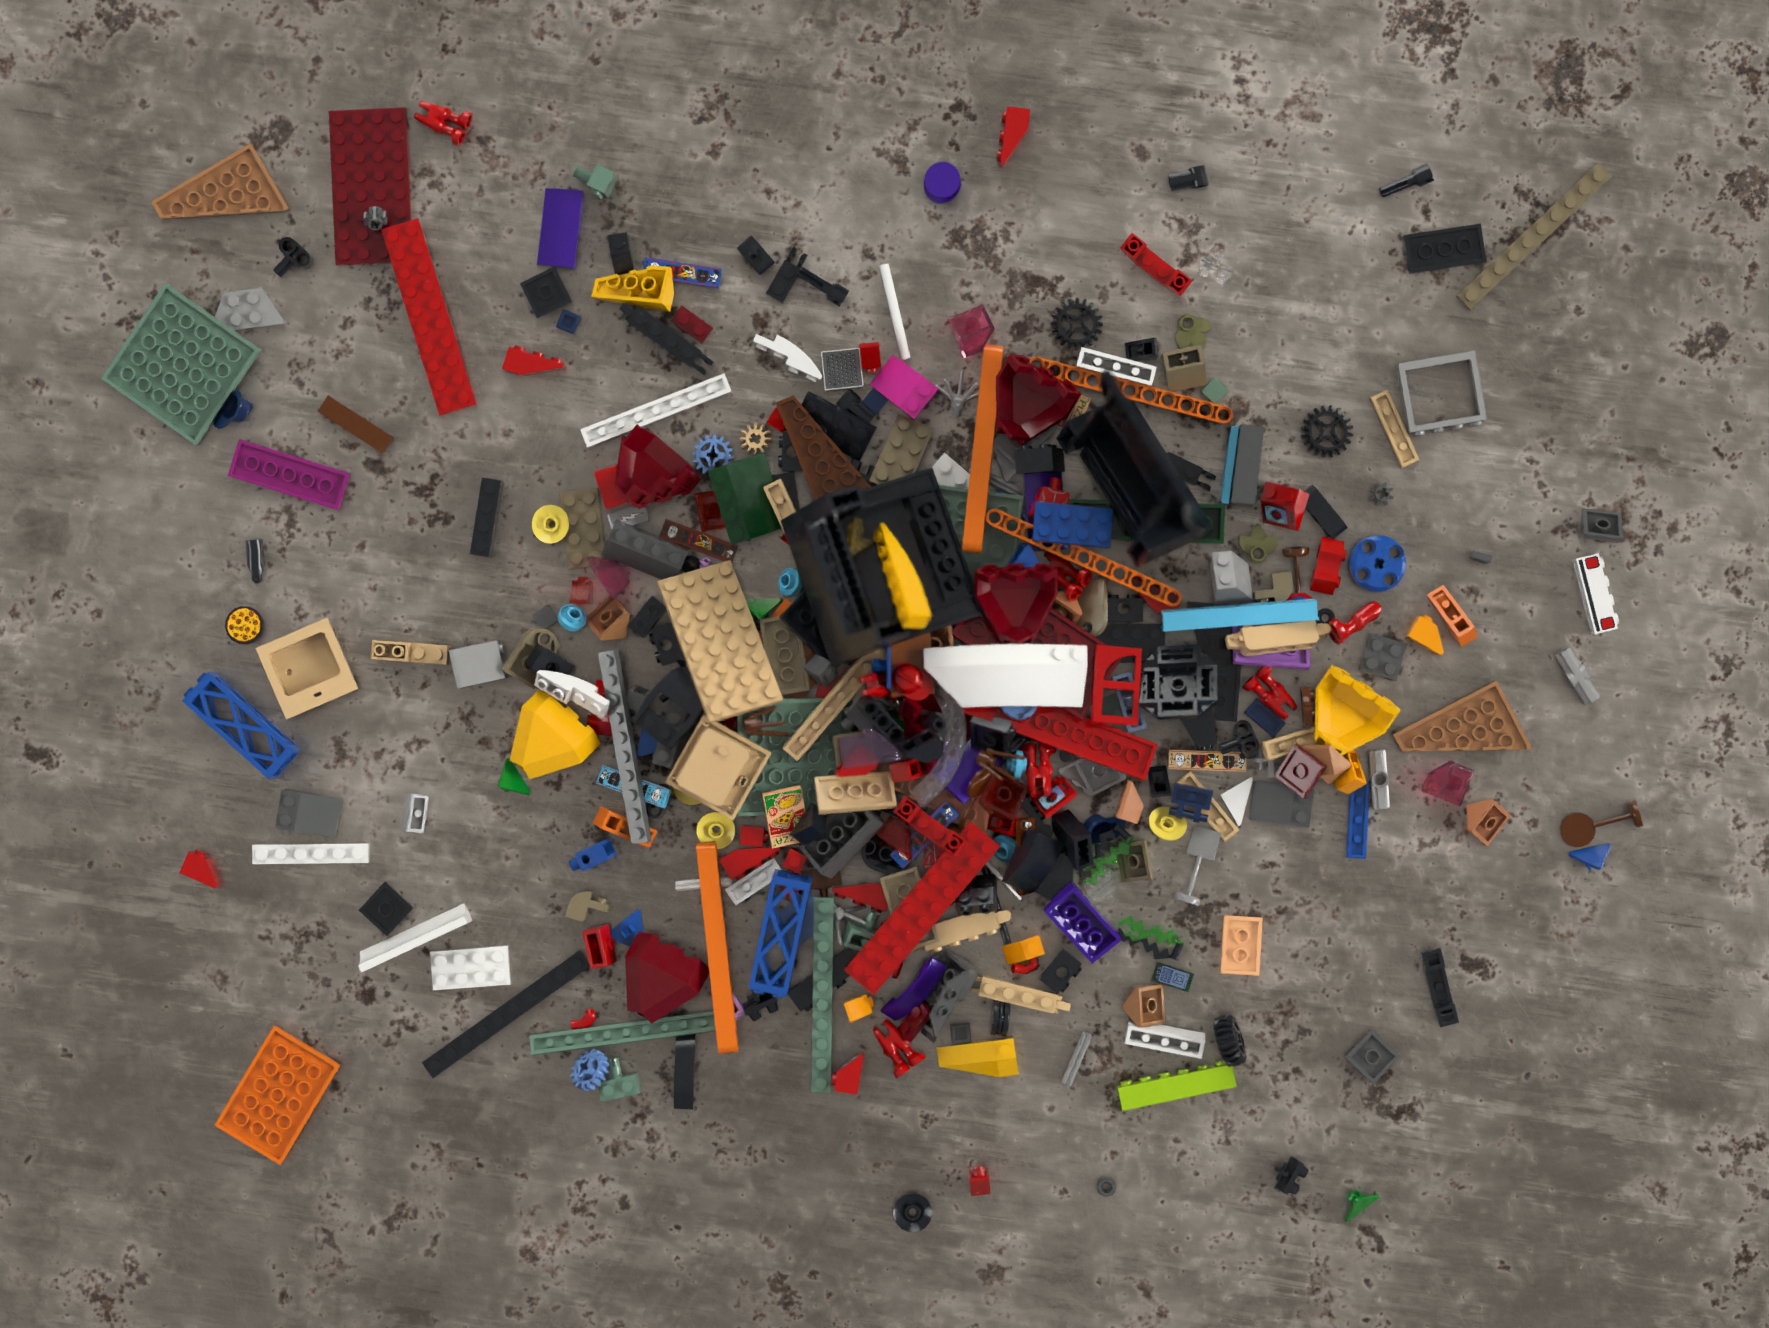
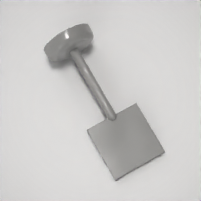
M1194 825L1186 854L1197 856L1187 893L1177 892L1173 899L1194 906L1200 905V899L1191 896L1201 859L1214 861L1222 833Z

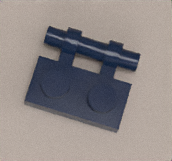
M1175 782L1171 802L1177 803L1178 808L1170 807L1169 815H1174L1179 819H1182V817L1192 819L1193 822L1197 823L1199 821L1207 823L1208 815L1201 814V810H1210L1214 790ZM1184 806L1196 807L1195 812L1184 810Z

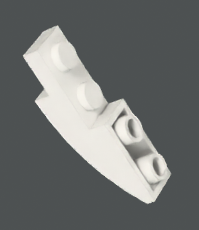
M758 334L755 335L753 342L757 344L756 348L765 352L769 349L774 352V356L783 360L787 357L788 359L785 364L789 367L788 370L795 374H799V372L806 374L805 378L813 382L817 380L822 381L823 377L816 365L796 345L779 335L776 336L774 342Z
M545 670L537 671L534 686L565 704L571 700L602 719L607 715L610 701L597 694L598 687L567 674Z

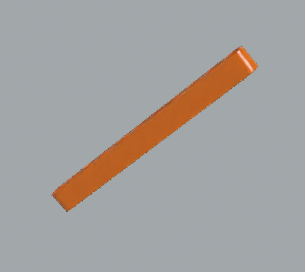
M984 344L962 552L982 553L997 417L996 376L1002 367L1004 346Z
M1033 357L1029 361V363L1037 361L1047 369L1053 366L1058 367L1060 374L1054 377L1062 381L1064 378L1069 380L1068 373L1075 371L1078 374V379L1071 381L1075 387L1102 394L1100 389L1101 373L1040 357ZM1089 376H1094L1097 379L1095 386L1087 384L1086 380ZM1115 377L1123 392L1126 386L1134 388V395H1126L1129 401L1219 425L1227 424L1233 417L1232 410L1227 406ZM1145 391L1152 392L1153 399L1151 401H1146L1143 398ZM1169 396L1172 399V404L1165 406L1162 403V397ZM1188 401L1191 405L1190 410L1184 411L1180 406L1181 402ZM1207 406L1209 408V415H1201L1199 408ZM1219 411H1226L1228 419L1225 421L1220 420L1218 417Z
M991 509L986 514L987 524L997 530L1082 568L1089 569L1095 574L1167 606L1175 607L1181 602V593L1175 588L1081 546L1069 545L1071 553L1063 555L1060 552V547L1065 544L1053 543L1051 547H1045L1042 542H1034L1032 539H1027L1024 533L1027 529H1033L1032 524L998 509ZM990 514H999V522H990ZM1009 521L1017 522V530L1009 531L1007 523ZM1080 553L1088 554L1089 561L1086 563L1079 562L1078 555ZM1104 561L1107 565L1106 570H1097L1096 563ZM1119 568L1124 571L1125 575L1122 579L1114 577L1115 569ZM1137 576L1142 579L1140 587L1132 585L1131 580L1133 577ZM1151 585L1159 586L1160 593L1158 595L1150 593L1149 588ZM1169 593L1177 594L1178 600L1176 603H1170L1167 600Z
M716 841L696 843L717 1047L719 1054L735 1053L739 1051L717 844Z

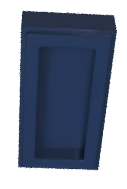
M1257 698L1243 712L1272 738L1286 724Z

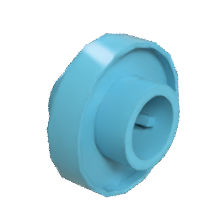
M794 568L785 569L779 577V591L789 597L796 596L800 592L803 584L798 570Z
M572 604L564 605L557 616L558 622L563 628L575 632L581 630L587 620L584 611Z
M1016 750L1013 754L1023 756V751ZM1026 757L1025 760L1006 759L1005 769H1008V772L1015 779H1020L1021 774L1026 772Z
M1005 834L998 835L994 841L1000 848L994 855L1003 862H1010L1016 847V841L1011 836Z

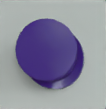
M948 162L933 164L927 170L924 179V191L927 197L935 203L944 204L950 202L958 195L961 188V180L957 168Z

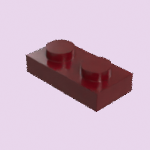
M683 306L679 308L671 319L673 324L701 344L704 343L714 329Z
M925 1001L918 1007H914L912 1012L907 1015L898 1027V1030L907 1042H912L930 1019L931 1010Z

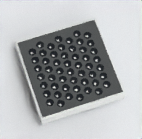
M860 348L821 352L825 391L864 387Z

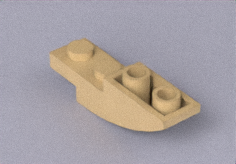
M372 640L371 659L449 665L450 646Z

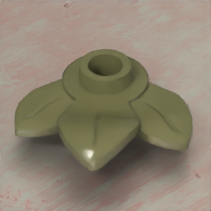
M1191 314L1182 315L1178 320L1177 345L1180 349L1187 348L1189 344L1192 346L1201 345L1204 348L1206 344L1204 332L1212 329L1209 321L1205 318H1195ZM1184 321H1190L1191 326L1185 327Z
M1260 525L1255 526L1251 530L1249 537L1241 535L1239 539L1240 548L1248 553L1249 560L1256 564L1264 562L1267 554L1274 552L1278 544V536L1271 535L1266 537V533ZM1256 550L1260 551L1261 556L1259 558H1256L1254 556V552Z

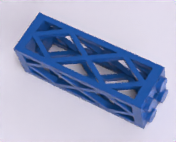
M204 672L197 679L198 684L194 688L190 687L184 694L185 698L182 702L268 779L277 778L302 750L216 672H208L207 674ZM217 686L222 692L213 691L212 689ZM206 696L208 697V701H209V704H210V708H211L212 714L210 713V710H209V707H208V704H207V700H206ZM213 696L229 700L235 721L218 717ZM235 703L237 704L242 722H240ZM245 713H247L260 726L248 724ZM226 726L236 727L240 739ZM243 729L245 730V734H246V737H247V740H248L249 747L247 746L246 739H245V736H244V733H243ZM250 730L266 733L272 755L256 752ZM273 738H274V740H275V743H276V746H277V750H278L279 756L277 755V751H276V748H275V744H274ZM262 759H264V760H269V761H274V762L272 763L271 766H269V765H268L265 761H263Z
M778 869L774 870L748 988L752 989V992L757 994L767 992L776 998L787 997L813 877ZM777 884L786 887L775 895ZM797 889L804 890L803 899H801ZM790 892L796 912L783 925L776 904ZM771 917L776 933L764 944ZM797 922L791 950L786 932ZM779 940L786 960L772 973L766 953ZM759 966L762 970L763 975L758 974ZM787 970L786 978H779Z

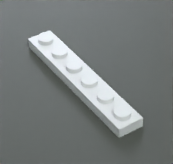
M369 843L252 845V864L369 863Z

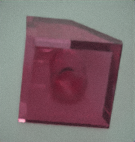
M983 304L947 318L963 358L982 351L995 330Z
M590 556L588 560L593 571L613 600L616 599L630 583L628 577L630 572L625 565L621 566L615 560Z
M1450 760L1428 773L1421 791L1461 807L1474 770Z

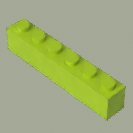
M1224 1060L1215 1062L1216 1065L1213 1066L1201 1064L1196 1066L1197 1069L1194 1070L1182 1068L1177 1070L1178 1073L1175 1074L1163 1072L1158 1074L1159 1077L1156 1078L1144 1076L1139 1078L1140 1081L1132 1082V1080L1120 1082L1121 1085L1117 1086L1121 1109L1125 1111L1237 1087L1233 1066L1228 1067Z

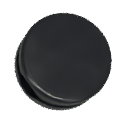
M993 1000L990 1035L997 1034L1006 1037L1010 1019V1003Z

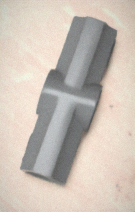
M1570 647L1555 655L1565 672L1564 675L1573 689L1575 688L1585 705L1600 698L1590 680L1591 677L1588 671L1579 663Z
M1386 750L1368 751L1369 781L1371 784L1373 809L1390 808ZM1378 774L1384 777L1381 785H1377L1374 780Z

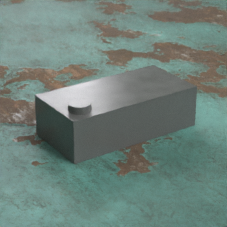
M1244 424L1239 426L1229 504L1252 507L1257 503V483L1265 427Z

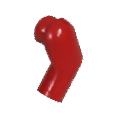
M1037 957L1028 960L1029 964L1025 965L1013 963L1011 965V972L1018 974L1031 973L1039 968V959Z
M587 1009L581 1020H571V1030L589 1028L596 1020L595 1010Z

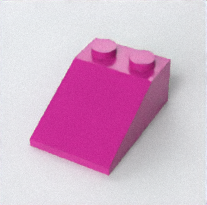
M895 355L891 356L869 384L913 420L919 416L938 392V388Z

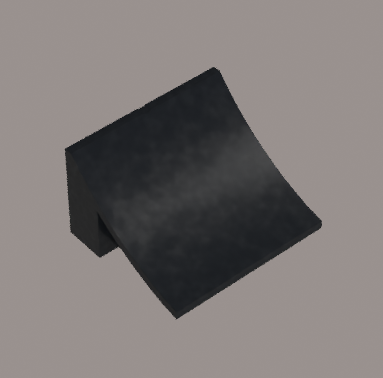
M1109 368L1102 371L1100 389L1105 397L1103 404L1067 420L1056 439L1065 454L1084 447L1080 457L1131 536L1133 543L1127 550V553L1135 566L1139 567L1212 533L1214 527L1133 401H1129Z
M933 468L903 476L861 491L858 485L827 493L780 520L832 667L887 648V646H893L984 615L983 610L975 599L974 583ZM880 523H884L896 538L919 578L931 613L925 628H903L898 618V611L893 603L891 589L888 587V580L883 572V564L878 556V548L873 540L874 531H876Z

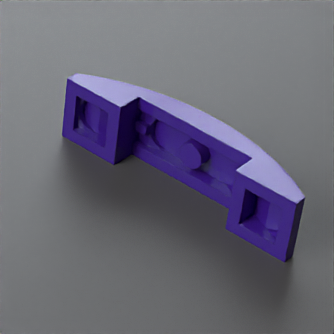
M931 957L919 969L921 975L898 999L892 997L880 1010L881 1013L896 1021L912 1012L913 1008L918 1007L935 988L946 969V965Z

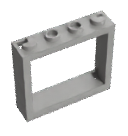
M1475 351L1396 365L1408 434L1413 433V436L1425 435L1424 431L1432 430V433L1443 432V428L1446 427L1456 430L1463 428V424L1469 423L1473 427L1482 425V421L1487 420ZM1469 361L1478 415L1415 426L1406 371Z

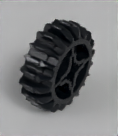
M1079 298L1075 299V304L1072 303L1071 299H1068V306L1064 302L1061 303L1063 310L1056 307L1055 310L1059 315L1052 314V318L1057 321H1052L1050 325L1057 328L1052 329L1051 332L1059 333L1055 336V340L1062 338L1061 346L1064 345L1065 341L1068 342L1067 349L1071 348V344H1074L1075 351L1078 350L1079 344H1081V347L1086 348V342L1089 346H1092L1093 343L1090 339L1092 338L1094 341H1097L1098 337L1094 334L1102 333L1100 329H1097V327L1103 326L1102 322H1097V320L1102 319V315L1095 316L1099 309L1095 308L1092 311L1091 308L1094 304L1091 302L1087 307L1085 305L1086 299L1083 300L1082 304H1079ZM1071 309L1083 310L1079 316H1072L1066 313ZM1088 314L1093 323L1092 331L1087 329L1088 327L1084 324V319ZM1062 317L1066 319L1070 326L1066 334H1064L1061 328ZM1081 317H1083V318L1081 319V323H1080V325H1082V327H1081V328H1080V327H1076V328H1074L1073 331L1071 332V330H1072V328H1073V324H1074V323H1071V322H1072V321H1075V322H1076V321L1079 320ZM1075 332L1087 335V337L1078 340L1070 338Z
M1324 405L1320 408L1321 412L1314 408L1315 416L1309 412L1307 416L1311 420L1304 419L1303 423L1307 424V426L1301 427V430L1306 431V433L1301 434V438H1308L1303 444L1307 445L1310 443L1311 446L1308 448V451L1315 448L1314 455L1316 456L1322 451V458H1325L1326 452H1328L1330 458L1334 455L1333 451L1340 455L1339 448L1345 451L1347 447L1344 443L1351 444L1347 437L1353 436V433L1348 432V430L1353 429V425H1346L1351 419L1347 418L1344 420L1343 417L1346 415V412L1339 415L1340 408L1338 407L1332 412V405L1328 407V411H1326ZM1330 416L1335 418V420L1330 424H1325L1318 418ZM1313 423L1319 430V435L1315 440L1312 436ZM1339 423L1342 427L1341 440L1335 433V428ZM1333 425L1329 432L1331 436L1326 435L1321 438L1324 433L1323 427L1328 428ZM1324 439H1328L1334 442L1336 446L1323 447L1319 444Z
M1225 1014L1215 1018L1213 1023L1214 1035L1224 1063L1228 1067H1235L1245 1063L1247 1058L1246 1046L1236 1018L1232 1014Z

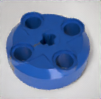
M1374 535L1362 539L1354 546L1349 557V570L1352 578L1360 587L1369 591L1381 592L1394 588L1402 579L1406 569V557L1403 548L1396 541L1386 536ZM1365 542L1371 545L1368 553L1363 551V544ZM1393 547L1397 549V556L1395 558H1392L1389 554L1390 549ZM1360 569H1363L1366 573L1365 578L1362 580L1357 577ZM1387 574L1392 577V582L1389 585H1386L1384 582V577Z

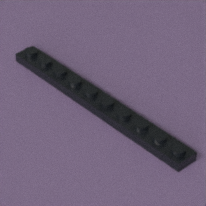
M579 950L423 1061L422 1064L432 1078L436 1077L589 968V962Z

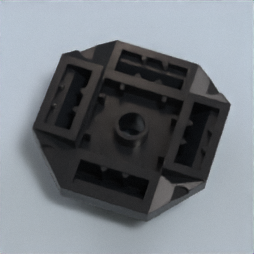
M1197 645L1157 646L1152 655L1141 665L1139 705L1158 720L1199 718L1218 703L1217 664ZM1176 686H1183L1180 689H1175Z

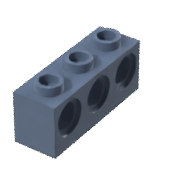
M1131 671L1111 677L1112 681L1133 682ZM1115 690L1122 716L1132 717L1133 691ZM1140 705L1138 726L1125 725L1127 733L1147 728Z

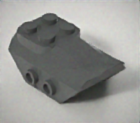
M946 949L931 956L945 964L946 969L935 988L924 1000L931 1013L929 1015L930 1019L921 1029V1033L933 1043H935L957 1001L962 1002L966 998L977 976L974 966L964 958ZM930 958L924 960V961L921 963L919 969H920ZM919 969L912 983L921 975Z

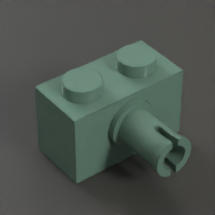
M596 164L593 172L577 165L573 173V177L586 182L592 195L599 199L603 197L609 198L618 179L615 172Z
M869 909L865 925L848 920L842 933L843 945L860 951L878 930L874 927L880 917V913L875 910L872 913L873 910Z
M619 1057L607 1060L610 1064L608 1067L611 1077L605 1081H600L601 1086H598L601 1102L639 1094L641 1088L637 1072L624 1075L621 1072Z

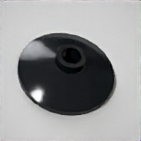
M909 1193L897 1200L893 1215L895 1222L901 1229L907 1232H918L930 1223L932 1208L924 1196L917 1193ZM911 1208H914L917 1212L916 1214L911 1215L909 1213V1210Z

